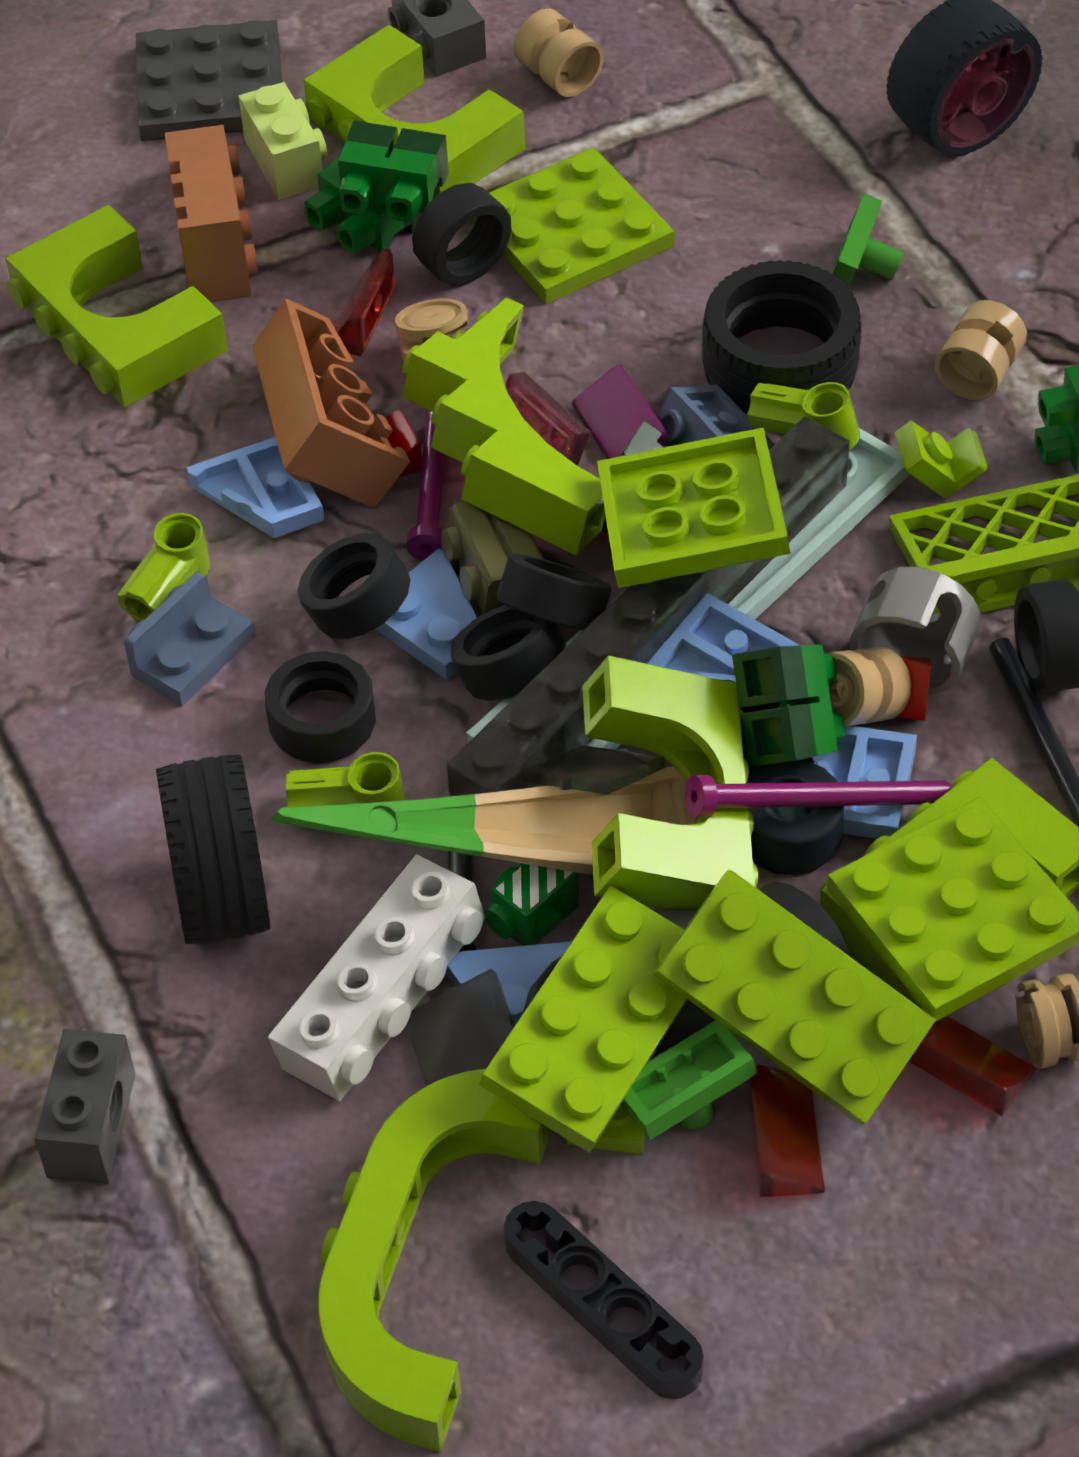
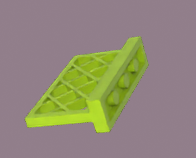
M1079 474L889 515V530L909 566L940 572L958 582L975 599L980 613L1014 606L1017 592L1025 584L1065 579L1072 582L1077 591H1079V503L1066 499L1068 496L1079 494ZM1030 505L1043 510L1035 517L1015 511L1014 509ZM1057 513L1078 519V522L1074 527H1069L1050 520ZM976 516L991 520L985 528L962 522L964 519ZM1004 524L1024 530L1026 533L1019 539L998 533V531ZM928 528L938 531V533L931 540L911 534L910 531ZM1039 535L1052 538L1034 543ZM951 536L974 542L968 551L946 544ZM987 546L1000 550L982 554ZM934 558L947 561L945 563L929 566ZM935 606L932 614L940 613L939 608Z

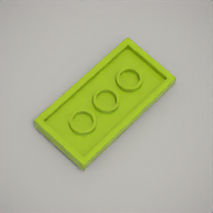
M731 869L727 870L654 972V975L860 1126L867 1124L936 1021L935 1018Z
M610 885L483 1072L479 1085L590 1153L688 1001V999L654 975V972L684 929Z

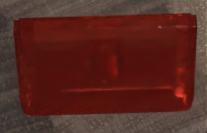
M383 248L362 274L335 327L349 354L361 356L365 352L396 287L391 249Z
M949 1016L934 1022L909 1060L912 1064L1000 1116L1004 1115L1036 1070L1035 1066Z
M755 1064L758 1074L747 1080V1091L760 1197L824 1193L825 1187L812 1090L784 1070Z

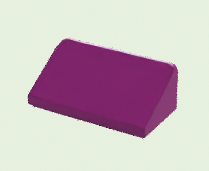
M621 364L609 369L572 400L573 408L607 459L621 455L643 421H646L662 433L657 442L666 447L665 428Z

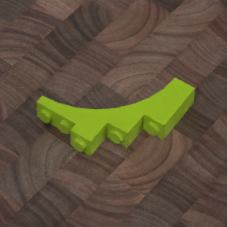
M506 297L489 312H482L476 323L466 332H459L454 338H451L437 331L420 346H413L408 352L402 367V372L406 375L402 397L432 411L431 423L436 426L431 448L463 463L461 474L466 478L461 500L577 556L599 534L603 527L605 509L600 478L578 467L546 443L524 420L508 395L500 371V365L514 350L524 305Z

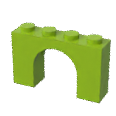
M390 25L385 26L304 79L305 106L309 119L316 126L323 127L341 139L344 144L353 121L397 127L398 136L402 128L446 135L449 174L443 187L436 186L433 192V199L456 184L477 183L525 150L524 111L490 89L453 114L437 121L408 123L395 120L383 114L391 105L425 84L422 46Z
M109 204L6 257L10 280L6 282V287L16 306L20 309L26 307L34 315L41 331L48 337L53 335L62 344L70 361L75 365L81 363L90 372L96 387L103 394L109 392L124 408L228 351L222 313L194 286L142 313L126 317L100 316L82 308L96 293L143 269L136 230Z
M607 656L582 686L585 737L651 751L671 763L686 781L692 775H710L714 779L715 784L747 783L749 766L743 758L741 735L743 728L740 714L743 711L739 708L736 683ZM716 808L712 817L697 818L696 824L679 825L618 813L591 842L594 896L603 897L611 885L646 906L662 909H699L720 878L729 869L757 888L758 869L753 864L751 835L754 825L752 813L748 811V808Z
M993 758L989 759L974 772L967 770L959 775L952 783L953 788L933 804L926 802L920 805L911 814L903 827L890 837L883 835L876 839L864 855L866 856L981 797L1067 898L1079 889V827ZM827 878L820 890V906L839 928L847 949L885 983L921 1008L827 890Z

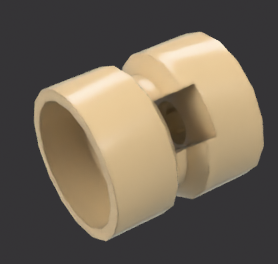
M551 8L541 9L532 14L522 24L514 41V54L517 60L534 74L540 75L547 85L564 97H574L586 91L600 74L604 62V52L601 46L583 31L576 29L575 25L558 11Z
M980 300L970 304L955 326L953 333L935 358L934 368L938 379L948 390L968 400H983L991 397L998 389L1009 367L1026 343L1027 330L1022 319L1005 304L993 300Z
M871 647L853 651L846 650L826 653L834 657L837 675L832 686H829L831 707L843 716L844 727L894 719L904 711L910 699L912 683L909 669L903 659L894 651L883 647Z

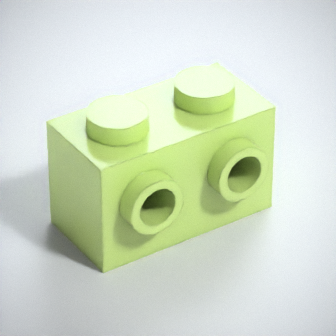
M285 82L264 86L258 90L238 95L244 140L277 199H285L319 188L317 174L323 170L321 158L327 156V147L321 130L319 128H311L309 115L301 98L295 100Z

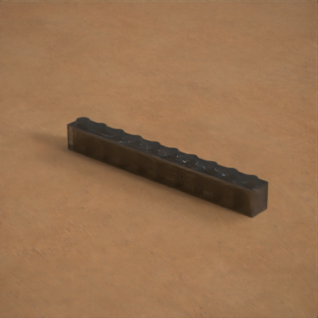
M805 416L769 450L789 543L846 487L850 441ZM775 557L712 569L707 572H697L657 580L648 584L629 586L447 763L449 797L547 786L594 739L585 737L582 686L607 656L646 664L706 593L729 604Z

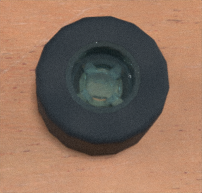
M807 760L762 765L749 773L747 783L838 782L824 767ZM844 806L748 808V811L753 815L754 821L751 835L753 862L774 873L797 875L816 870L830 861L841 845Z

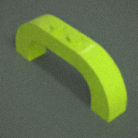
M485 1069L466 1071L438 1080L409 1097L389 1116L377 1133L361 1172L352 1171L343 1194L342 1205L343 1209H346L339 1228L330 1227L321 1251V1265L325 1267L320 1282L318 1309L326 1356L337 1386L356 1412L380 1431L400 1441L441 1452L461 1394L458 1362L404 1346L384 1329L378 1318L424 1190L438 1171L459 1158L485 1153L503 1155L538 1165L541 1163L552 1130L480 1086L479 1082Z

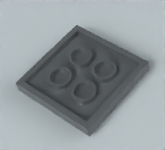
M277 20L248 21L246 23L216 26L202 25L194 28L172 30L156 29L149 32L136 33L138 119L141 141L165 139L166 132L224 125L225 133L243 132L238 95L282 82Z

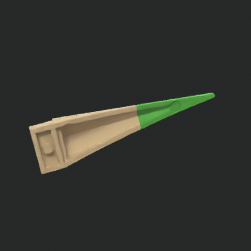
M673 766L592 780L481 794L375 803L282 807L271 820L280 824L593 875L591 842L618 813L679 825L696 824L697 818H692L687 812L685 805V786L687 781Z

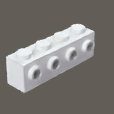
M416 854L268 1035L269 1042L282 1070L339 1102L353 1085L362 1082L371 1070L374 1058L388 1040L403 1031L409 1021L411 1011L427 991L435 989L445 976L449 962L464 945L470 944L479 934L483 920L486 917L475 883Z

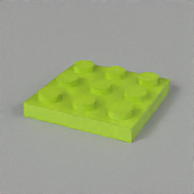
M594 147L489 192L505 207L511 216L512 232L502 256L545 304H549L675 246V231ZM477 217L471 220L474 225Z
M764 427L597 461L612 561L618 588L648 584L657 580L697 572H707L712 569L791 554Z
M981 797L828 875L827 890L921 1008L935 1018L936 1021L1079 945V911Z

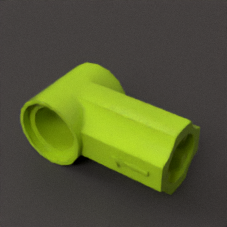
M826 382L818 384L809 390L770 383H758L750 395L751 402L747 416L751 428L758 429L764 427L765 431L812 439L813 447L824 455L843 454L851 450L859 441L860 431L850 393L842 384Z
M175 513L164 517L157 523L154 529V546L117 594L120 607L126 610L135 621L145 620L166 600L168 594L176 586L182 585L195 572H199L204 576L208 574L210 570V557L203 526L199 519L193 515Z
M382 752L363 754L355 759L349 767L293 770L286 774L287 807L406 800L399 765L392 756Z

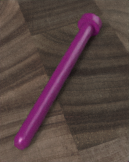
M427 409L417 524L409 530L406 545L408 553L419 560H425L438 548L443 551L441 544L442 530L438 528L444 453L431 448L436 425L431 423L432 411Z
M692 775L687 780L685 786V805L688 814L692 818H710L715 813L716 808L922 805L926 802L933 804L953 787L945 780L715 784L714 779L710 775Z

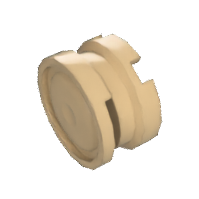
M433 299L412 304L401 310L395 317V327L397 335L403 339L400 344L403 362L413 346H420L437 331L451 338H454L459 332H466L468 330L465 328L468 325L466 306L454 299Z
M1068 972L1053 975L1049 983L1045 984L1036 979L1020 982L1017 985L1018 992L1025 991V994L1015 997L1016 1013L1023 1044L1034 1067L1038 1069L1053 1067L1060 1058L1065 1057L1071 1062L1079 1061V982L1076 977Z

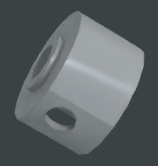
M897 567L882 573L872 585L851 633L850 649L853 651L862 648L883 647L891 649L901 656L931 658L928 695H934L949 690L959 679L979 630L981 614L975 599L961 584L946 575L922 567ZM935 606L939 608L940 613L932 614Z

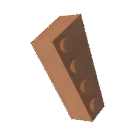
M224 125L166 132L165 140L188 288L194 286L210 302L251 296L249 275L258 274L254 243L244 244L245 240H252L248 209L239 210L238 208L247 206L242 176L233 177L232 175L241 173L237 144L227 145Z
M285 298L252 345L284 470L298 481L304 483L314 482L376 508L410 463V460L403 448H392L387 438L393 430L385 416L377 414L375 417L368 406L367 401L372 396V393L366 382L349 370L354 361L330 319Z

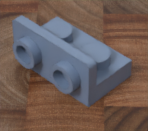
M718 385L671 387L657 416L666 431V447L755 429L751 428L748 416ZM765 434L770 458L777 454L779 448Z
M195 572L182 585L176 586L168 594L166 600L145 620L136 623L130 630L124 645L131 676L178 705L183 706L255 637V629L252 620L211 597L208 578L199 572Z

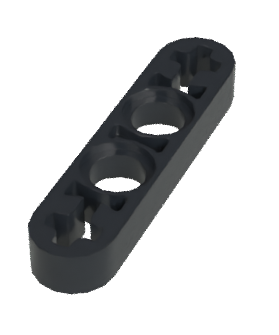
M530 1201L521 1203L510 1211L506 1216L504 1224V1237L507 1254L516 1265L651 1391L661 1397L676 1399L685 1397L696 1390L702 1379L704 1356L700 1343L684 1326L553 1207L543 1202ZM527 1227L530 1231L537 1232L541 1228H545L546 1244L555 1253L550 1263L548 1249L538 1239L530 1238L525 1243L523 1242L522 1229ZM583 1264L593 1268L598 1278L589 1288L575 1290L564 1285L560 1279L561 1274L571 1265ZM624 1306L640 1311L645 1319L638 1330L626 1334L615 1331L607 1323L609 1314L613 1310ZM656 1332H658L657 1348L671 1360L677 1359L680 1355L685 1357L684 1372L681 1373L674 1367L668 1369L665 1373L661 1371V1355L650 1344Z

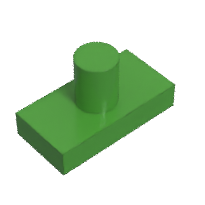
M864 193L847 229L831 272L848 287L858 267L892 280L904 253L901 250L869 238L882 200Z
M715 1020L648 1061L623 1100L622 1105L649 1140L657 1137L677 1123L689 1129L702 1128L714 1116L712 1104L714 1100L758 1074L754 1059L733 1033Z

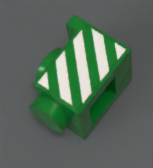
M523 863L518 867L513 866L506 869L498 877L491 889L492 905L484 911L486 922L497 935L504 939L511 937L521 946L536 945L578 908L577 872Z

